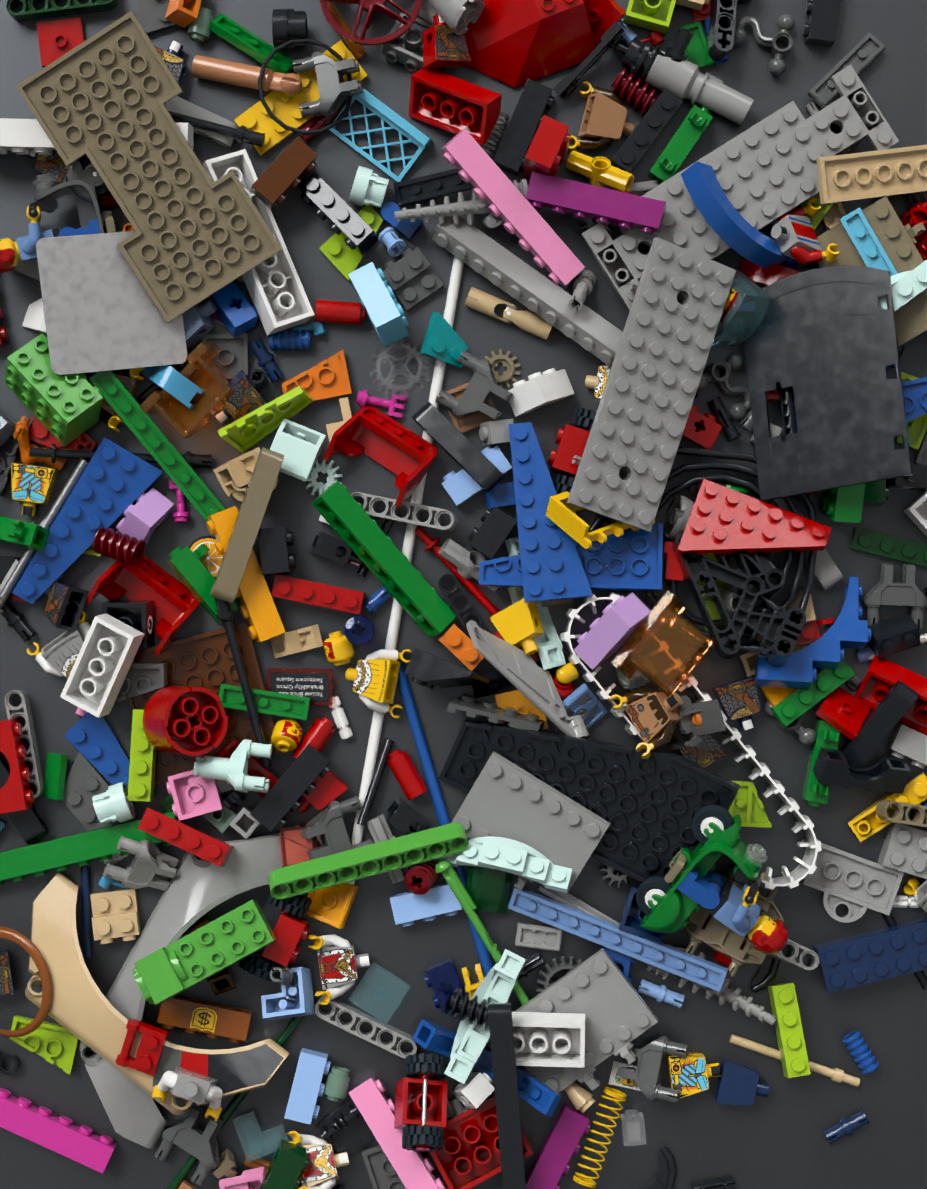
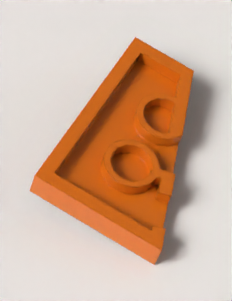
M344 350L282 384L283 394L300 386L310 394L313 402L351 395L352 390Z

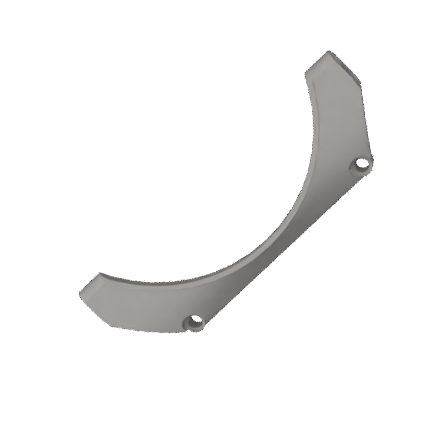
M282 832L280 834L250 839L223 841L234 846L224 867H219L186 851L177 867L174 878H171L169 887L163 892L106 995V999L126 1019L142 1021L146 1001L133 976V968L136 967L134 963L177 941L200 917L220 903L242 892L269 884L268 875L271 871L290 866L286 865L284 839L286 838H284ZM289 839V841H291V842H293V843H295V844H298V845H300V846H302V847H304V848H307V847H305V846H303V845H301V844H299V843H297V842H295V841ZM81 1041L79 1044L81 1057L85 1061V1067L115 1132L141 1146L153 1149L168 1123L154 1099L152 1100L149 1094L96 1052H84L88 1046Z

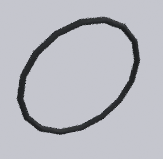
M309 38L289 40L274 48L262 63L258 78L260 101L270 118L285 130L301 135L323 133L339 124L349 111L353 96L348 97L345 109L335 122L317 130L303 131L287 126L274 116L267 105L262 86L265 68L276 52L291 44L310 43L325 48L339 61H342L343 58L327 44ZM348 74V81H352L351 74Z

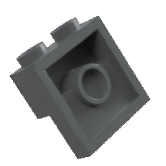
M402 12L400 13L401 17L408 20V16ZM417 18L410 29L402 36L383 44L382 54L389 62L395 63L398 61L404 64L410 72L419 71L424 68L423 33L434 25ZM396 20L389 34L398 30L403 24Z
M409 247L401 253L402 258L397 262L394 259L390 260L383 266L384 271L382 272L386 282L390 285L406 311H409L444 287L419 247L416 249Z

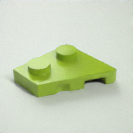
M730 780L740 785L728 810L732 818L740 814L741 826L771 828L772 824L767 817L754 783L752 781Z

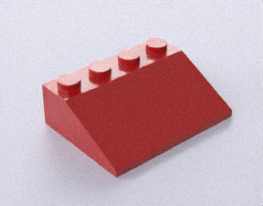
M495 1095L483 1101L477 1109H469L448 1120L446 1128H444L443 1150L430 1152L449 1189H470L501 1172ZM521 1127L523 1156L525 1159L534 1154V1149Z

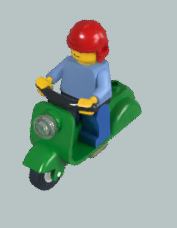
M707 805L695 813L692 820V831L695 838L700 842L692 853L687 848H681L669 864L671 869L665 875V878L657 876L647 878L640 884L637 890V904L641 911L646 914L641 921L640 927L657 933L676 932L679 928L683 930L690 920L688 916L691 912L696 913L703 906L708 909V912L714 918L740 936H745L748 933V941L754 945L753 947L757 951L759 950L764 954H775L784 948L788 941V931L780 919L774 921L767 915L759 917L761 908L756 904L759 895L760 882L763 880V872L761 874L759 870L762 867V863L767 860L766 850L761 845L749 844L747 846L739 838L742 825L740 814L732 818L731 814L719 805ZM726 854L736 863L733 871L735 873L734 878L737 882L745 883L742 890L728 879L724 881L720 874L709 871L721 855Z

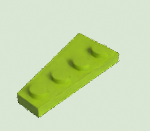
M298 386L219 429L218 433L226 442L241 453H245L277 429L284 418L289 420L313 402V399L309 393Z

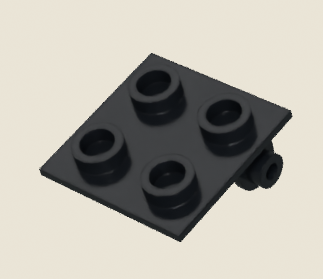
M352 1098L316 1125L321 1132L320 1136L324 1141L327 1140L337 1153L347 1152L348 1157L352 1156L375 1137Z

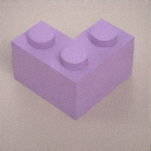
M154 488L147 494L143 492L136 500L135 505L130 504L123 514L126 517L116 527L122 535L128 534L130 538L136 537L137 542L143 540L145 545L148 543L154 530L167 518L174 505L173 502Z

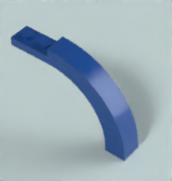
M697 161L681 173L684 184L704 219L719 237L738 254L764 268H767L772 263L788 268H794L800 264L797 260L781 252L777 240L771 239L759 232L739 214L722 190L712 166Z
M422 1019L412 1040L426 1050L450 1058L457 1032ZM485 1046L473 1069L482 1074L486 1073L494 1080L491 1049ZM516 1066L519 1097L546 1116L552 1117L562 1096L536 1079L537 1076L522 1066Z

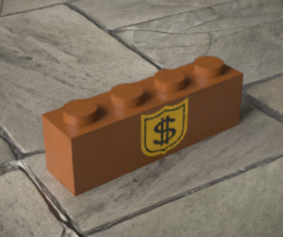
M176 995L161 1003L157 1023H161L162 1027L167 1029L180 1027L185 1028L184 1031L187 1033L197 1034L199 1031L207 1033L206 1036L218 1039L220 1036L229 1038L228 1041L242 1043V1041H246L248 1038L253 1011Z

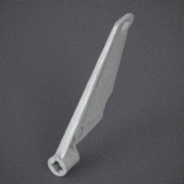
M470 620L466 623L474 648L566 736L583 739L590 737L582 715L568 717L549 671L537 666L531 656H527L523 650L481 629L475 621Z

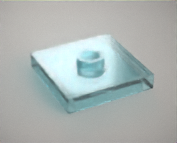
M373 961L348 1000L384 1024H387L411 985Z

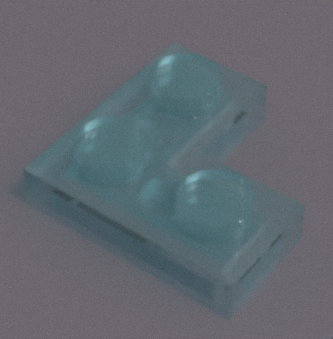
M254 1111L232 1119L247 1163L276 1152L281 1139L289 1142L285 1135L286 1132L283 1124L261 1132Z

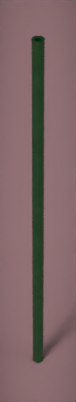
M313 992L314 1003H315V1002L317 1001V999L319 998V996H315V992ZM305 1016L293 1017L275 1042L283 1047ZM249 1091L236 1094L219 1117L224 1121L221 1129ZM191 1155L166 1189H177L198 1159Z

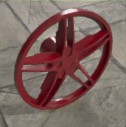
M320 0V4L327 22L340 36L361 45H381L399 38L410 29L419 15L422 0H415L411 14L394 0ZM327 1L358 4L359 7L352 34L344 30L334 20L329 11ZM389 2L400 12L408 16V20L385 7L386 3ZM362 11H366L368 14L359 37L356 36ZM378 11L403 24L398 30L389 35L379 38H365L373 16Z

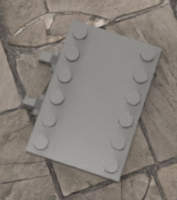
M496 752L491 754L451 822L461 823L465 828L467 837L470 839L494 836L516 840L539 851L554 865L571 868L572 876L568 891L610 825L608 821ZM519 876L514 886L522 890L527 880L532 883L533 880ZM554 890L563 897L567 895V893Z
M603 948L514 1011L586 1014L585 1068L524 1066L529 1072L537 1076L536 1079L556 1093H559L577 1079L580 1083L585 1081L592 1091L600 1086V1080L594 1078L593 1072L596 1071L595 1067L612 1054L615 1056L620 1054L622 1058H626L628 1065L634 1062L636 1055L631 1050L633 1047L631 1041L658 1022L656 1015Z

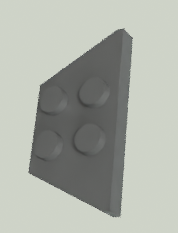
M211 316L209 317L214 325L213 329L203 337V343L208 348L203 352L204 401L218 396L239 371L243 370L249 377L248 334L243 333L233 338L223 322Z
M79 752L66 779L62 801L87 831L119 824V821H110L104 824L99 822L92 797L106 792L110 785Z

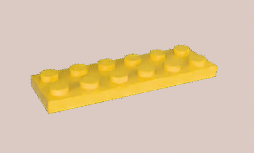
M342 40L331 47L342 56L343 60L355 59ZM328 50L322 53L336 62L339 61ZM359 64L360 72L352 73L351 76L352 80H358L361 83L368 78V75ZM315 70L298 74L302 80V89L298 94L289 96L283 92L272 91L264 97L273 115L287 126L300 129L312 120L313 116L302 117L300 111L303 109H300V104L318 101L320 98ZM344 75V82H348L347 75ZM258 101L234 119L239 127L242 125L246 126V129L265 133L263 147L253 145L261 157L295 133L285 130L271 119L261 101Z

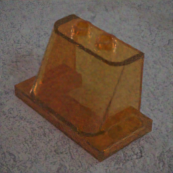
M201 342L186 358L189 364L180 373L205 391L203 395L197 392L190 401V404L194 406L192 410L164 389L162 391H154L139 407L145 413H161L184 438H189L199 429L203 430L211 422L210 418L215 413H220L226 407L225 402L235 392L212 361L221 350L215 344Z
M667 591L611 664L629 680L637 671L670 696L677 690L680 684H684L689 679L691 670L703 661L705 652L713 642L680 616L685 607L675 595Z

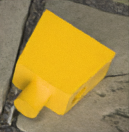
M523 598L490 617L492 623L506 642L517 648L522 647L527 656L538 651L534 639L543 635L544 631L536 602L525 603Z

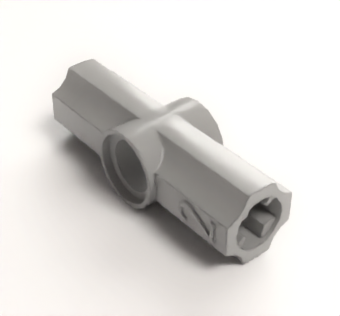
M448 538L438 554L456 565L459 574L463 578H475L479 581V563L486 561L485 557L475 550L469 552ZM486 586V587H488L489 589H491L492 591H495V590L498 589V587Z
M384 814L367 821V827L375 843L396 838L392 834ZM408 867L388 871L393 884L405 880Z

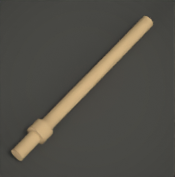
M733 1034L730 1037L729 1043L781 1060L780 1052L777 1049ZM809 1061L810 1071L830 1077L831 1081L837 1083L844 1082L856 1087L860 1084V1078L846 1074L844 1070L836 1067L831 1069Z

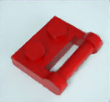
M129 1019L126 1025L128 1030L122 1050L117 1055L115 1063L121 1067H130L154 1076L157 1072L169 1032L135 1019ZM136 1032H141L143 1034L136 1057H130Z

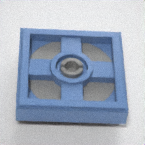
M585 683L562 701L568 717L582 715L587 730L608 712Z

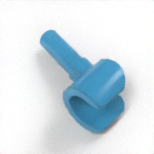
M314 322L307 326L293 327L295 333L299 330H302V332L313 330L315 337L326 333L324 324L320 322Z
M102 876L99 880V885L107 890L111 884L131 889L124 887L121 881Z

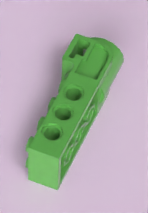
M252 899L172 944L135 962L136 967L133 968V976L145 1000L151 1005L160 1004L277 941L259 904L256 900Z

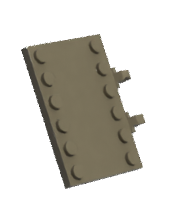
M886 196L862 210L897 273L914 270L924 262L914 245L917 243L915 237L927 231L922 222L912 228L909 223L903 226ZM842 223L817 237L822 251H826L828 245L834 243L838 245L835 252H840L834 262H829L825 258L817 262L820 268L830 266L867 267ZM927 289L895 312L898 347L927 331Z

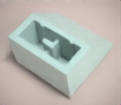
M284 418L270 450L284 455L280 472L306 482L321 453L326 435Z

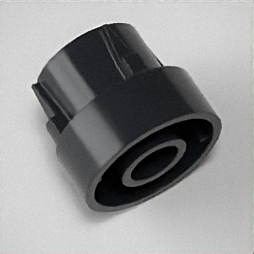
M273 9L272 35L274 48L289 40L308 38L307 14L305 11ZM306 43L291 44L285 48H295V46H306Z

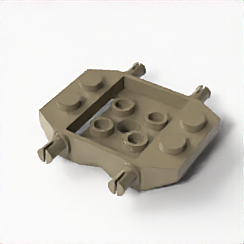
M730 864L726 874L721 876L724 878V881L728 879L742 890L743 887L733 881L735 873H733L732 869L734 865ZM775 888L772 895L773 890H768L764 897L758 895L756 904L763 911L760 917L767 915L774 921L780 919L784 922V918L774 904V899L779 889ZM701 906L696 913L692 911L688 916L690 920L684 929L690 936V942L684 952L694 955L698 945L703 944L731 959V964L726 974L729 976L733 969L730 975L731 978H734L741 965H762L767 954L759 950L757 951L749 941H747L743 950L739 949L746 935L740 936L714 918L713 915L705 930L702 929L710 915L707 908Z

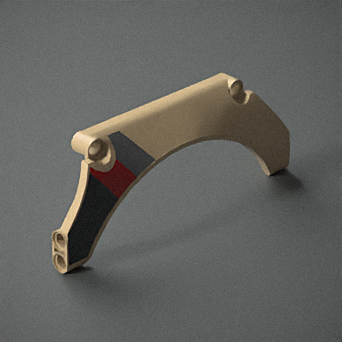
M61 872L57 873L32 903L31 942L42 954L52 981V1002L48 1015L151 1097L154 1086L158 1085L163 1074L166 1071H175L176 1066L217 1079L216 1086L221 1088L222 1098L264 1087L289 1055L288 1051L272 1039H266L248 1046L217 1050L191 1048L166 1041L157 1072L154 1076L130 1067H121L115 1063L117 1055L121 1053L126 1037L128 1019L112 1006L91 977L84 962L76 929L78 886ZM30 956L28 971L33 976L27 984L25 995L28 1000L40 1008L42 992H33L31 986L38 985L42 988V982L38 968ZM136 1032L130 1057H136L143 1034L141 1032ZM169 1089L163 1103H161V1099L154 1098L174 1115L184 1114L193 1103L181 1098L185 1102V1106H177L175 1098L181 1097L171 1094Z

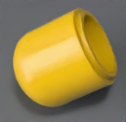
M571 662L556 670V678L561 684H568L579 676L576 667Z

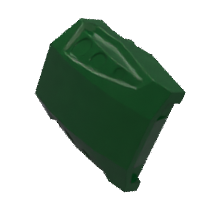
M469 866L465 888L477 906L474 910L507 914L513 874L491 868Z

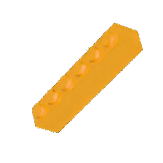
M236 506L207 517L209 521L206 522L210 534H214L217 542L214 544L219 556H224L239 512ZM252 548L236 598L239 597L242 606H239L243 618H247L250 624L248 632L252 640L256 639V642H263L285 633V629Z

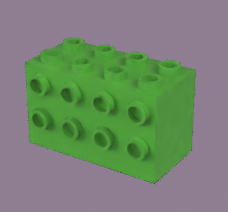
M43 333L7 357L4 383L64 447L99 422L103 400L102 393L97 387H93L87 381L84 373L57 375L51 370L48 341Z

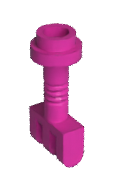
M368 390L358 391L356 404H359L360 407H365V404L382 406L389 409L387 416L403 419L404 414L395 412V410H405V405L398 404L397 401H407V396L392 393L391 400L367 395Z
M169 477V490H176L177 512L172 513V518L175 523H188L190 513L185 510V495Z

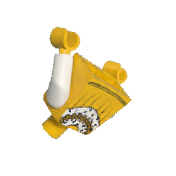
M379 649L367 655L365 660H359L356 668L349 667L346 670V680L354 682L353 691L359 694V699L369 709L382 713L390 712L394 718L401 717L392 712L396 707L403 709L400 704H393L401 663L397 659H400L403 663H409L410 660L403 658V653H412L411 650L405 649L402 652H398L397 650Z

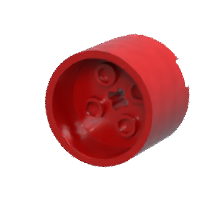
M168 686L162 688L152 695L143 712V728L149 742L158 750L170 754L186 756L206 754L220 745L228 727V716L225 714L220 697L213 691L203 687Z

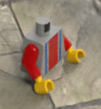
M811 198L805 207L799 206L782 215L778 219V223L771 230V236L777 240L781 252L801 264L807 265L808 263L819 262L823 258L829 262H834L840 253L835 252L838 245L834 243L829 244L826 251H822L808 216H805V214L810 216L817 214L821 206H812L818 200L817 198Z

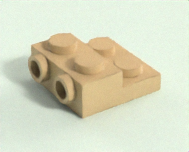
M136 889L90 894L94 941L100 940V944L114 942L113 938L122 937L123 941L135 940L136 935L142 932Z

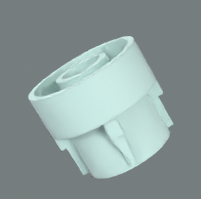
M359 166L348 203L361 207L363 205H373L381 208L389 179L379 177L378 174L373 173L372 169Z
M124 782L111 785L106 792L92 797L94 809L101 824L110 821L122 823L135 818L133 801L127 800L128 788Z

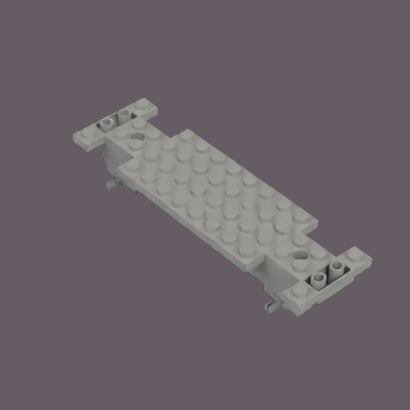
M851 64L830 78L841 95V98L820 111L814 104V101L807 104L805 107L811 116L806 120L795 102L792 101L698 160V162L713 167L716 178L731 204L758 231L819 193L816 158L847 154L850 149L860 144L866 138L869 139L875 151L889 149L899 142ZM830 125H838L840 133H833L830 130ZM690 166L642 195V197L666 202V211L660 233L654 232V235L640 232L641 229L634 227L631 230L618 227L623 235L612 240L604 225L598 223L581 234L629 312L636 292L629 290L630 283L634 281L639 284L648 254L643 255L638 251L640 244H645L650 249L653 239L659 237L711 260L731 248L711 228L693 202L681 176V173Z

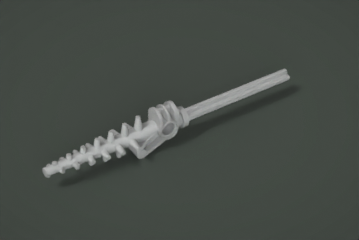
M521 179L518 183L516 180H513L515 187L526 197L529 186L526 179ZM656 180L633 182L628 192L638 196L644 195L657 187L658 184ZM607 185L603 186V188L619 191ZM472 189V200L465 201L463 192H459L458 202L450 203L449 196H444V204L436 205L435 200H430V206L421 208V204H416L415 209L407 210V208H402L401 211L394 212L396 221L410 219L411 222H415V219L424 218L425 223H429L430 218L438 217L441 224L444 223L445 216H452L454 224H459V215H466L468 224L473 225L474 214L488 213L483 219L485 227L494 228L504 223L500 216L495 217L488 209L490 205L485 199H479L474 193V189Z
M542 884L538 888V891L557 902L618 926L620 924L569 893L563 897L554 890L545 888ZM667 944L682 951L686 950V948L676 947L671 944ZM695 951V956L706 960L703 952ZM647 964L646 970L649 972L653 970L656 976L660 974L663 980L670 973ZM681 977L678 987L682 988L688 982V979ZM729 979L724 980L720 992L693 982L692 993L694 994L702 987L706 989V999H710L715 994L719 997L720 1005L728 1001L732 1004L734 1011L741 1008L745 1011L746 1016L750 1017L753 1015L761 1023L766 1022L773 1025L776 1021V1016L764 1011L763 1006L759 1007V1005L753 1004L752 997H742L740 995V988L736 990L733 987L728 988Z

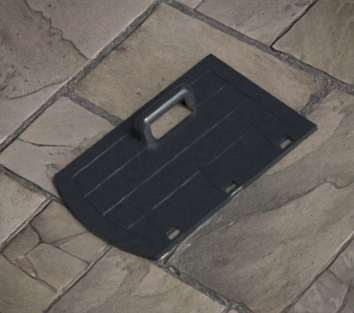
M830 266L812 269L776 281L740 303L761 501L913 475L889 271L862 266ZM886 297L887 309L880 310L879 298ZM894 366L895 379L888 380L887 367ZM775 391L780 395L784 436L771 437L767 392ZM902 436L903 450H896L895 437Z

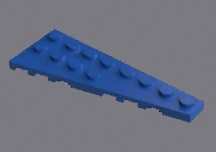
M532 423L509 424L524 602L534 603L592 597V591L573 538L545 516L549 498L557 495Z

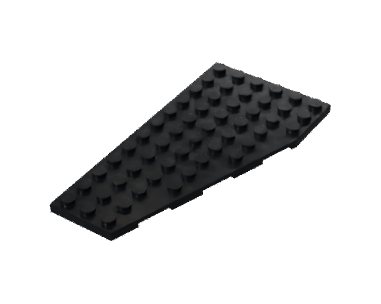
M468 719L464 721L438 778L469 793L493 752L498 753L608 821L610 825L591 854V857L641 882L654 876L665 878V875L671 869L669 867L671 860L681 848H687L692 853L700 843L692 831V820L695 813L707 805H719L728 811L740 788V785L678 754L651 750L650 757L643 759L641 755L646 753L647 749H641L637 752L636 747L535 730L518 729Z

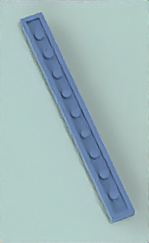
M515 887L508 909L718 992L721 991L728 968L667 944H659L619 930V926L527 889L522 888V890H519Z

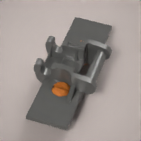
M681 696L683 703L676 708L679 709L680 720L676 724V729L671 739L674 740V743L670 744L668 748L669 750H675L683 745L685 747H693L702 742L704 734L726 731L718 699L691 704L688 696Z

